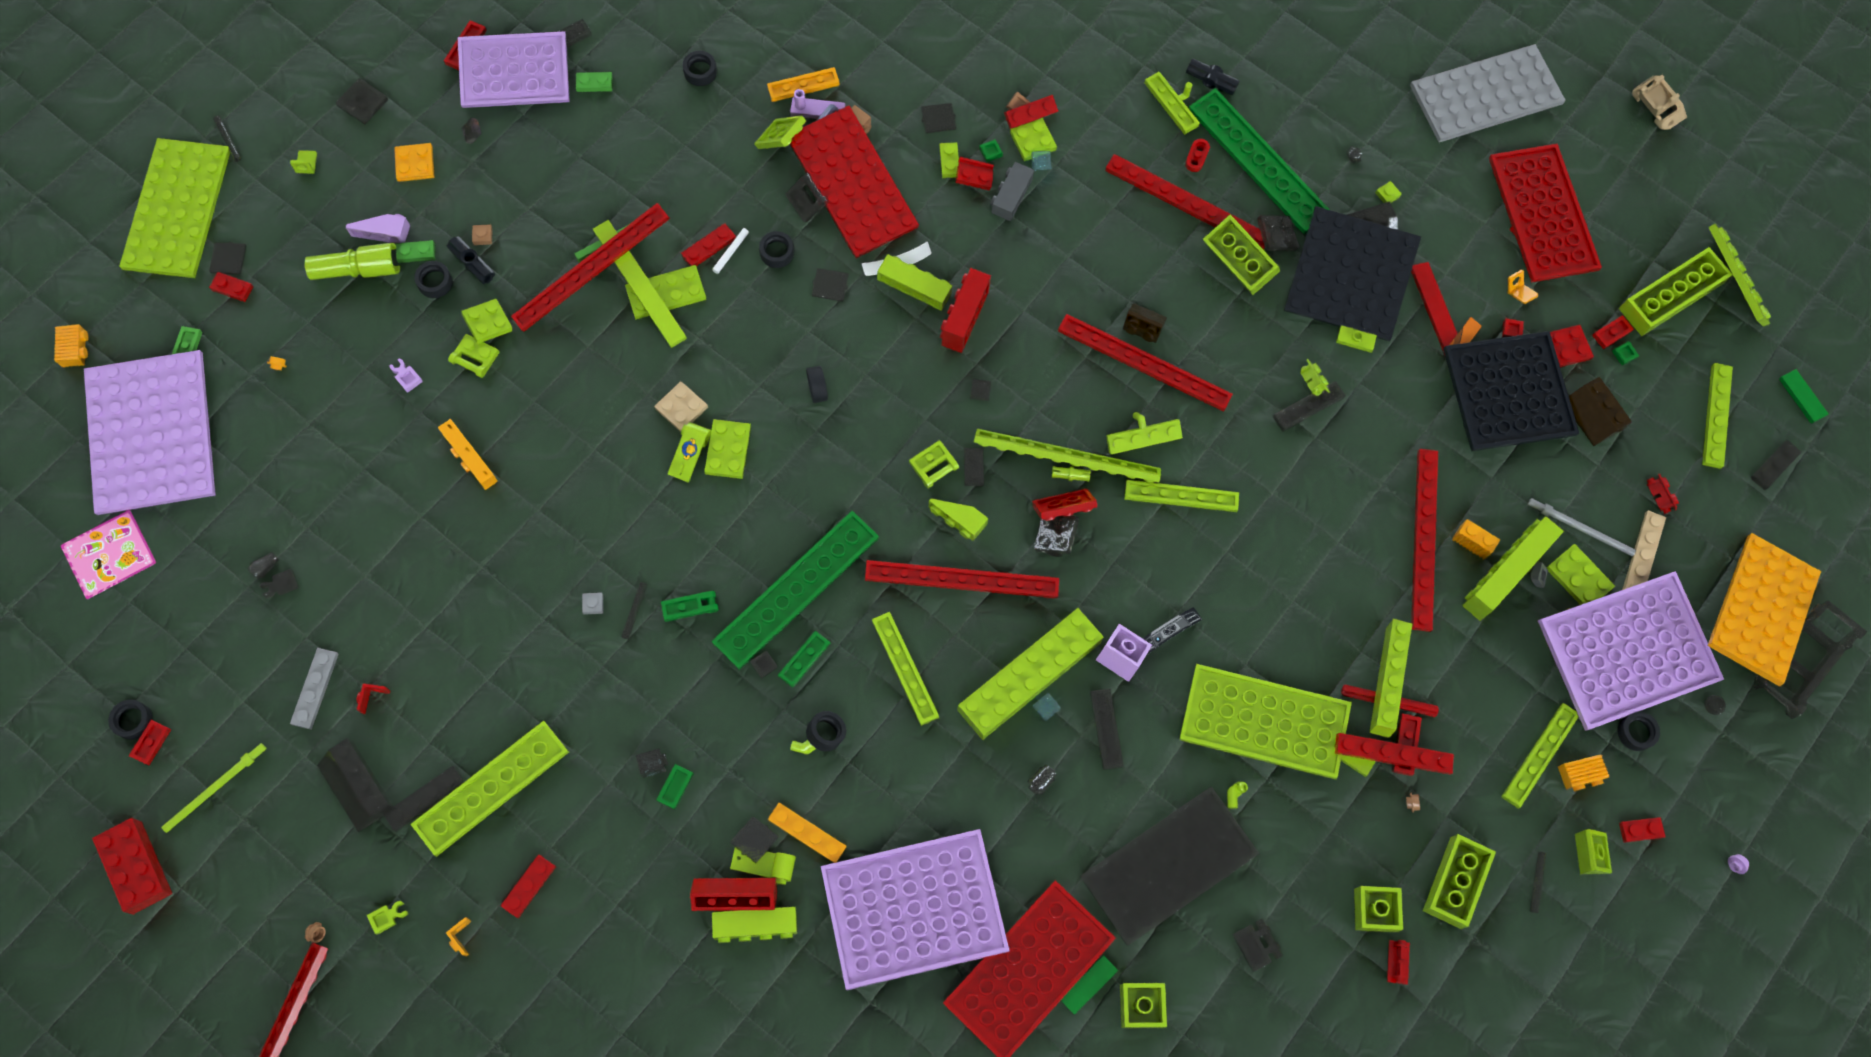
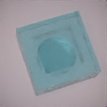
M1050 151L1031 153L1033 170L1051 169Z
M1049 693L1033 705V708L1045 722L1061 709Z

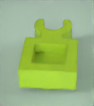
M402 901L394 903L392 909L385 905L367 915L375 934L378 935L396 925L395 918H404L409 914L408 911L398 912V908L404 904Z

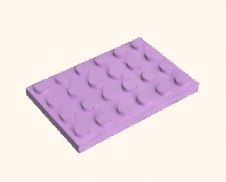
M565 32L458 37L462 108L570 102Z

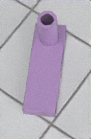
M797 89L792 98L790 114L791 116L818 119L830 104L835 105L840 110L845 107V103L806 99L805 92Z

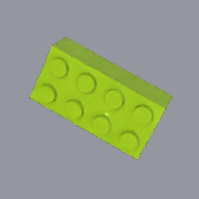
M1231 214L1203 238L1207 247L1252 296L1280 272L1279 266Z
M1459 834L1450 837L1423 912L1459 929L1469 927L1496 851Z

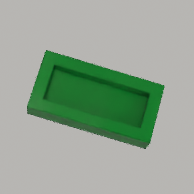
M675 764L656 801L675 810L694 773Z

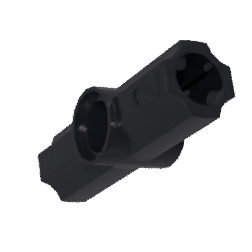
M1195 59L1191 60L1186 70L1187 74L1202 80L1203 85L1207 88L1214 89L1216 87L1231 95L1235 93L1240 82L1225 74L1221 67L1217 65L1208 66Z
M459 236L449 240L446 245L447 248L482 284H488L493 280L495 272L477 255L475 250L471 249Z

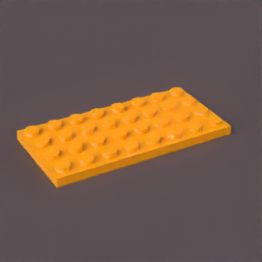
M1751 533L1747 536L1707 646L1780 687L1785 683L1821 571Z

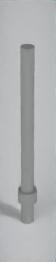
M1532 498L1528 502L1529 506L1541 511V514L1547 517L1551 516L1630 556H1633L1636 552L1635 549L1554 510L1553 506L1547 503L1544 505Z

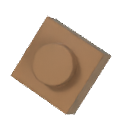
M1016 92L1006 108L1011 110L1031 102L1019 92Z
M473 225V244H492V226Z

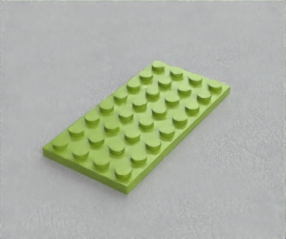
M157 138L119 265L122 270L196 278L231 149L229 146Z
M1196 664L1179 740L1336 780L1342 755L1335 754L1336 734H1346L1352 702Z

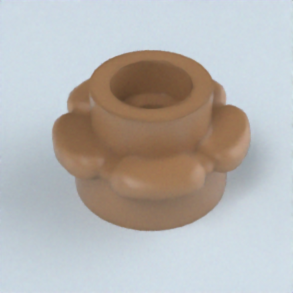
M1410 793V797H1406L1407 809H1411L1412 813L1420 810L1418 794L1412 795Z
M315 922L306 928L305 939L308 942L318 943L324 938L326 930L321 926V923Z

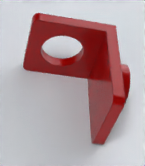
M363 684L361 692L358 693L356 699L358 704L357 711L361 714L366 713L371 691L390 694V690L385 686Z

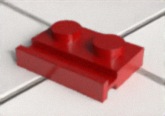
M960 157L958 159L955 183L990 191L994 165Z

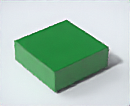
M996 139L979 145V149L986 162L1003 156V152Z
M1629 341L1612 350L1622 366L1639 357V354Z

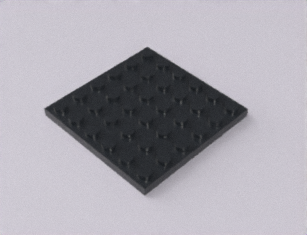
M1315 206L1284 311L1337 327L1342 325L1377 335L1376 338L1390 342L1422 236Z
M1550 331L1448 345L1443 348L1471 452L1573 437L1579 434Z

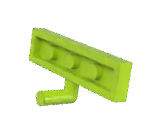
M1160 72L1145 79L1144 84L1184 135L1199 127L1200 122L1183 102L1190 95L1192 83L1187 82L1183 93L1178 95Z
M1138 412L1133 414V418L1138 421L1139 428L1106 435L1109 454L1183 438L1179 419L1146 426L1145 417Z

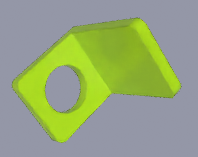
M298 151L297 160H290V164L295 172L314 174L317 152Z

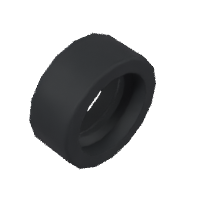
M705 51L689 53L683 60V73L686 80L695 86L710 84L717 75L716 62L713 56ZM697 62H704L710 66V70L702 75L691 73L689 68Z
M780 231L767 233L759 243L761 259L767 266L772 268H781L788 265L794 257L792 239ZM781 242L787 246V253L778 258L771 257L766 253V247L770 243Z
M428 261L421 264L414 275L418 289L429 298H439L446 295L453 284L452 276L447 267L437 261ZM436 271L443 273L444 280L439 286L433 288L424 286L423 279L427 274Z
M822 367L807 368V380L813 403L828 401Z
M128 699L121 701L113 707L109 714L108 723L114 734L124 739L135 740L140 738L150 720H153V715L148 706L137 700ZM132 708L140 710L142 718L138 727L132 731L123 730L120 727L122 715Z
M830 711L817 713L806 728L808 741L820 751L836 749L845 739L847 732L842 718ZM818 722L829 723L836 731L835 740L828 741L819 736L816 724Z
M1635 712L1621 720L1618 726V736L1628 749L1643 751L1653 747L1659 741L1660 727L1651 715L1644 712ZM1638 720L1646 725L1649 731V739L1646 742L1639 743L1631 737L1629 724L1632 721Z

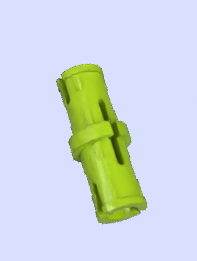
M1072 466L1070 468L1052 467V478L1068 479V481H1090L1091 470L1074 469Z

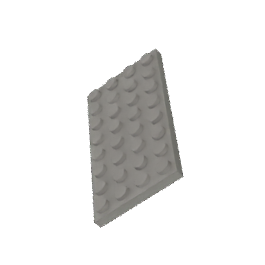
M1536 44L1418 79L1410 84L1438 142L1564 104L1566 101Z

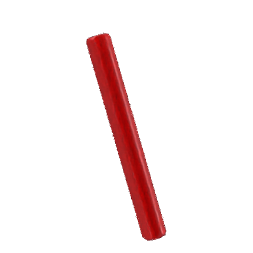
M1345 684L1342 686L1341 695L1374 703L1376 691ZM1401 697L1399 709L1437 717L1439 712L1438 706Z

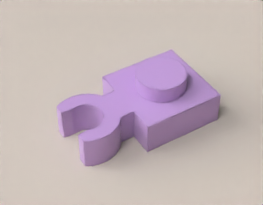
M399 358L400 367L394 368L392 364L389 366L393 373L397 374L395 376L396 380L408 393L423 381L411 366L406 368L403 360Z

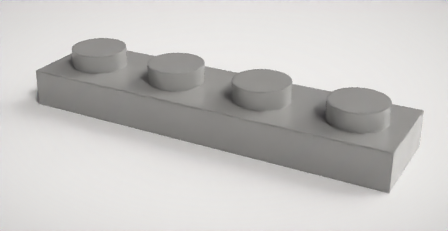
M317 648L292 716L291 725L312 730L339 655L337 652Z

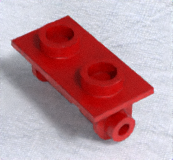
M1658 474L1657 480L1654 477L1648 479L1647 487L1652 496L1661 495V497L1655 499L1660 511L1667 514L1671 512L1670 508L1672 507L1674 510H1677L1679 502L1676 495L1669 492L1668 488L1670 485L1666 477L1662 478Z
M1389 940L1387 982L1408 985L1410 943L1405 940Z

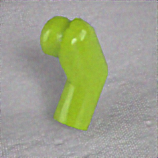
M808 740L804 743L792 741L790 748L792 751L803 754H810L816 749Z
M1238 781L1228 789V809L1238 808V797L1247 792V783Z

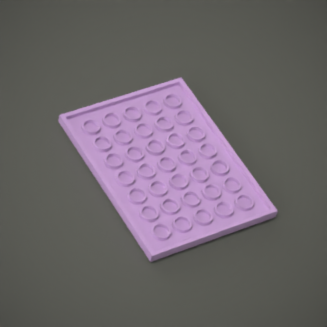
M200 350L84 368L95 514L101 515L215 496L203 353Z
M1676 571L1538 620L1585 731L1724 680L1710 647L1707 646L1708 642Z
M980 829L821 866L846 990L1009 952Z

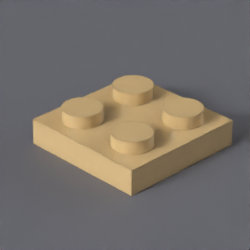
M680 381L654 408L681 432L684 424L693 423L708 408V405Z

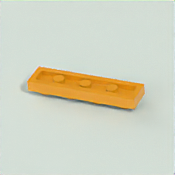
M835 67L767 84L772 102L794 97V92L797 89H801L805 94L840 86Z
M781 803L777 804L768 818L769 822L833 863L838 862L847 848L846 845Z

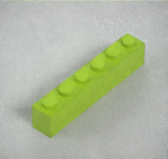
M1393 619L1386 627L1369 733L1389 738L1396 731L1412 623Z

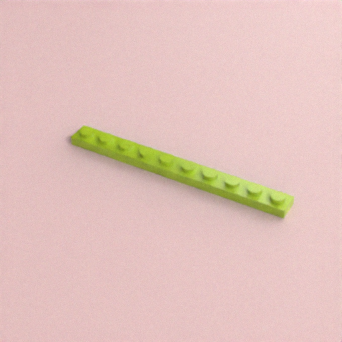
M977 429L974 443L984 447L993 446L1002 451H1015V453L1020 455L1030 454L1035 458H1048L1057 463L1066 462L1076 467L1085 466L1094 471L1103 470L1113 475L1122 474L1131 479H1144V481L1149 483L1159 482L1161 477V468L982 429Z

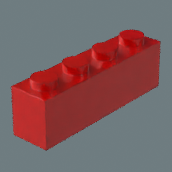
M695 878L690 892L692 911L775 910L777 900L776 878Z

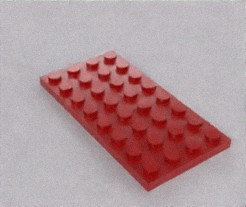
M850 105L803 127L799 133L791 138L790 146L855 259L919 227L917 220Z
M1558 144L1490 155L1489 161L1531 283L1599 271L1602 266Z
M1056 880L1006 933L1009 952L983 958L943 1002L996 1057H1010L1116 939Z

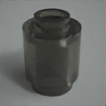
M1045 764L1028 780V788L1036 795L1038 793L1043 795L1055 781L1056 772Z

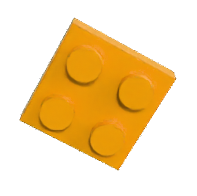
M431 143L395 147L396 179L398 182L434 178L433 146Z

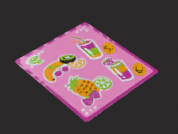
M130 510L61 545L86 599L156 564Z

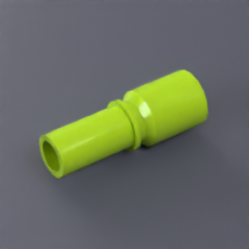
M394 243L359 246L356 251L348 249L347 252L307 256L305 258L306 274L310 280L343 276L355 278L358 275L369 278L399 274L400 266H394L391 258V250L396 249V245Z

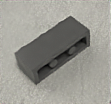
M1017 162L1014 163L1012 168H1008L1005 182L1001 181L998 195H994L991 200L992 214L1008 221L1012 220L1033 180L1035 170Z

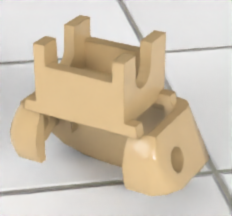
M1663 75L1652 76L1633 89V97L1637 102L1641 99L1656 117L1654 123L1659 129H1671L1687 118L1684 105L1679 99L1680 95L1672 90L1664 80ZM1671 107L1674 112L1662 119L1660 114Z

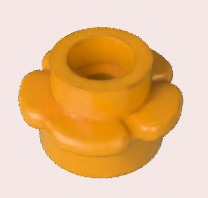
M270 356V360L267 362V364H270L271 369L282 371V367H287L285 365L286 360Z

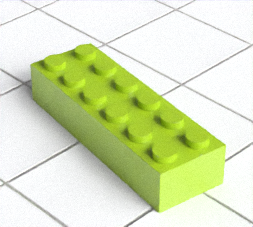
M1708 247L1628 298L1620 306L1619 310L1638 333L1643 336L1723 285L1733 274L1711 248Z
M1546 516L1541 521L1535 520L1523 532V535L1511 545V548L1501 556L1500 560L1492 566L1488 574L1465 596L1467 601L1462 606L1481 621L1501 603L1564 531Z

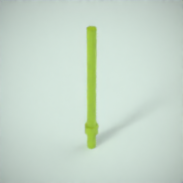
M260 743L250 753H245L237 764L161 828L166 833L169 832L243 768L255 762L254 759L267 749L265 745Z

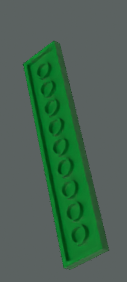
M1216 88L1189 106V110L1201 125L1303 234L1308 231L1315 206L1330 210Z
M851 511L712 640V644L740 670L879 539V536L858 515Z

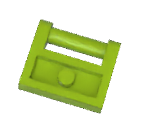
M465 334L455 351L450 354L448 362L458 364L476 373V376L483 378L500 352L484 342L477 344L474 337ZM463 354L479 363H482V365L477 366L461 358V356Z
M940 440L909 460V464L928 489L933 486L934 482L952 470L956 471L959 469L958 463ZM945 460L948 462V465L930 477L926 474Z

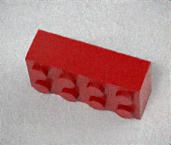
M970 268L968 274H964L961 282L963 285L961 289H957L954 297L956 299L955 303L949 307L948 319H944L940 330L942 332L940 338H942V346L960 353L963 352L989 293L991 275Z
M130 818L92 838L123 912L134 915L173 894L142 821Z

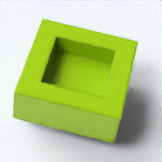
M1391 181L1375 192L1386 206L1401 196V192Z

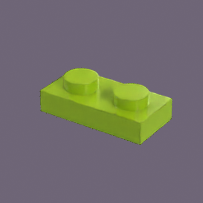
M957 142L940 143L942 178H955L959 159Z

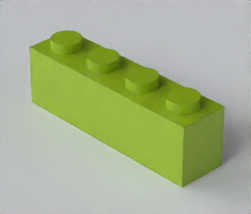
M887 254L877 271V280L941 311L952 294V285L948 281L940 280L930 272L919 270L915 265L907 264L897 256L892 257Z
M796 907L775 908V910L712 912L713 939L718 940V943H728L732 938H739L740 942L751 941V937H760V940H771L772 936L780 935L781 939L793 938V934H797Z

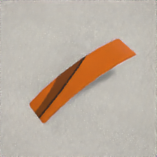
M1470 317L1449 345L1471 342L1482 326Z

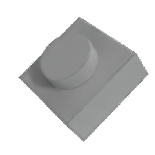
M603 593L582 594L583 614H603Z

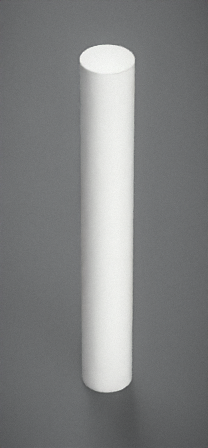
M743 228L714 266L712 270L716 274L721 271L748 235L749 231Z

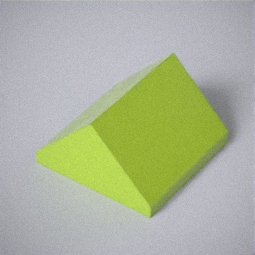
M1591 829L1576 833L1575 840L1580 874H1611L1612 868L1607 834Z

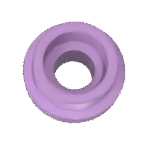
M1736 854L1728 858V865L1733 872L1745 874L1748 871L1749 862L1744 856Z

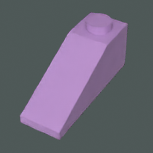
M386 214L346 225V229L352 237L395 244L406 242L410 228L406 217L400 214Z

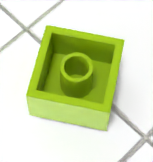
M1359 886L1354 889L1355 930L1399 932L1403 930L1402 888Z
M1123 983L1120 985L1121 1028L1167 1027L1165 983Z

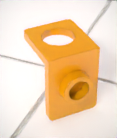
M1523 270L1508 277L1509 295L1523 304H1527L1538 297V293L1524 285ZM1519 277L1518 282L1513 285L1514 279Z
M467 917L463 918L446 932L451 939L449 944L455 952L459 950L466 957L469 953L455 935L471 923V920Z

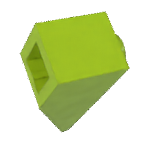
M936 499L929 500L930 511L934 515H940L944 518L948 526L957 528L959 533L966 539L970 538L974 541L988 524V518L972 506Z

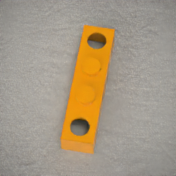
M451 419L438 427L442 435L452 446L449 449L456 459L458 457L462 459L463 462L460 464L467 473L471 471L485 490L498 482L494 474Z

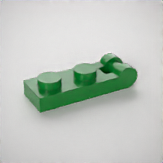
M715 591L661 601L664 621L718 612V604L715 603ZM707 600L708 605L702 606L701 601Z

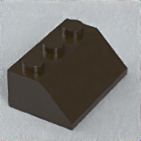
M1600 377L1583 385L1569 395L1576 423L1593 446L1623 431L1632 423L1629 416Z

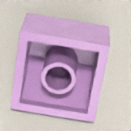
M1119 624L1096 661L1129 682L1152 645Z

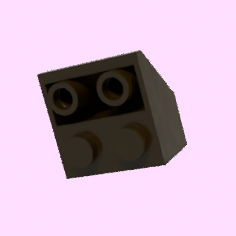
M1133 303L1127 313L1123 330H1126L1131 335L1140 336L1147 342L1157 343L1167 317Z

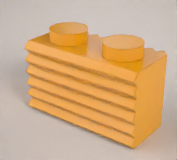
M79 324L55 327V362L64 368L84 366L85 358H88V351L85 347V341H88L89 338L87 331Z
M1468 519L1460 525L1452 538L1453 541L1466 547V549L1475 553L1476 556L1479 555V558L1482 557L1483 560L1494 552L1501 540Z
M1602 755L1558 766L1566 790L1573 788V791L1586 788V784L1590 783L1592 787L1604 784L1603 780L1609 778V774Z

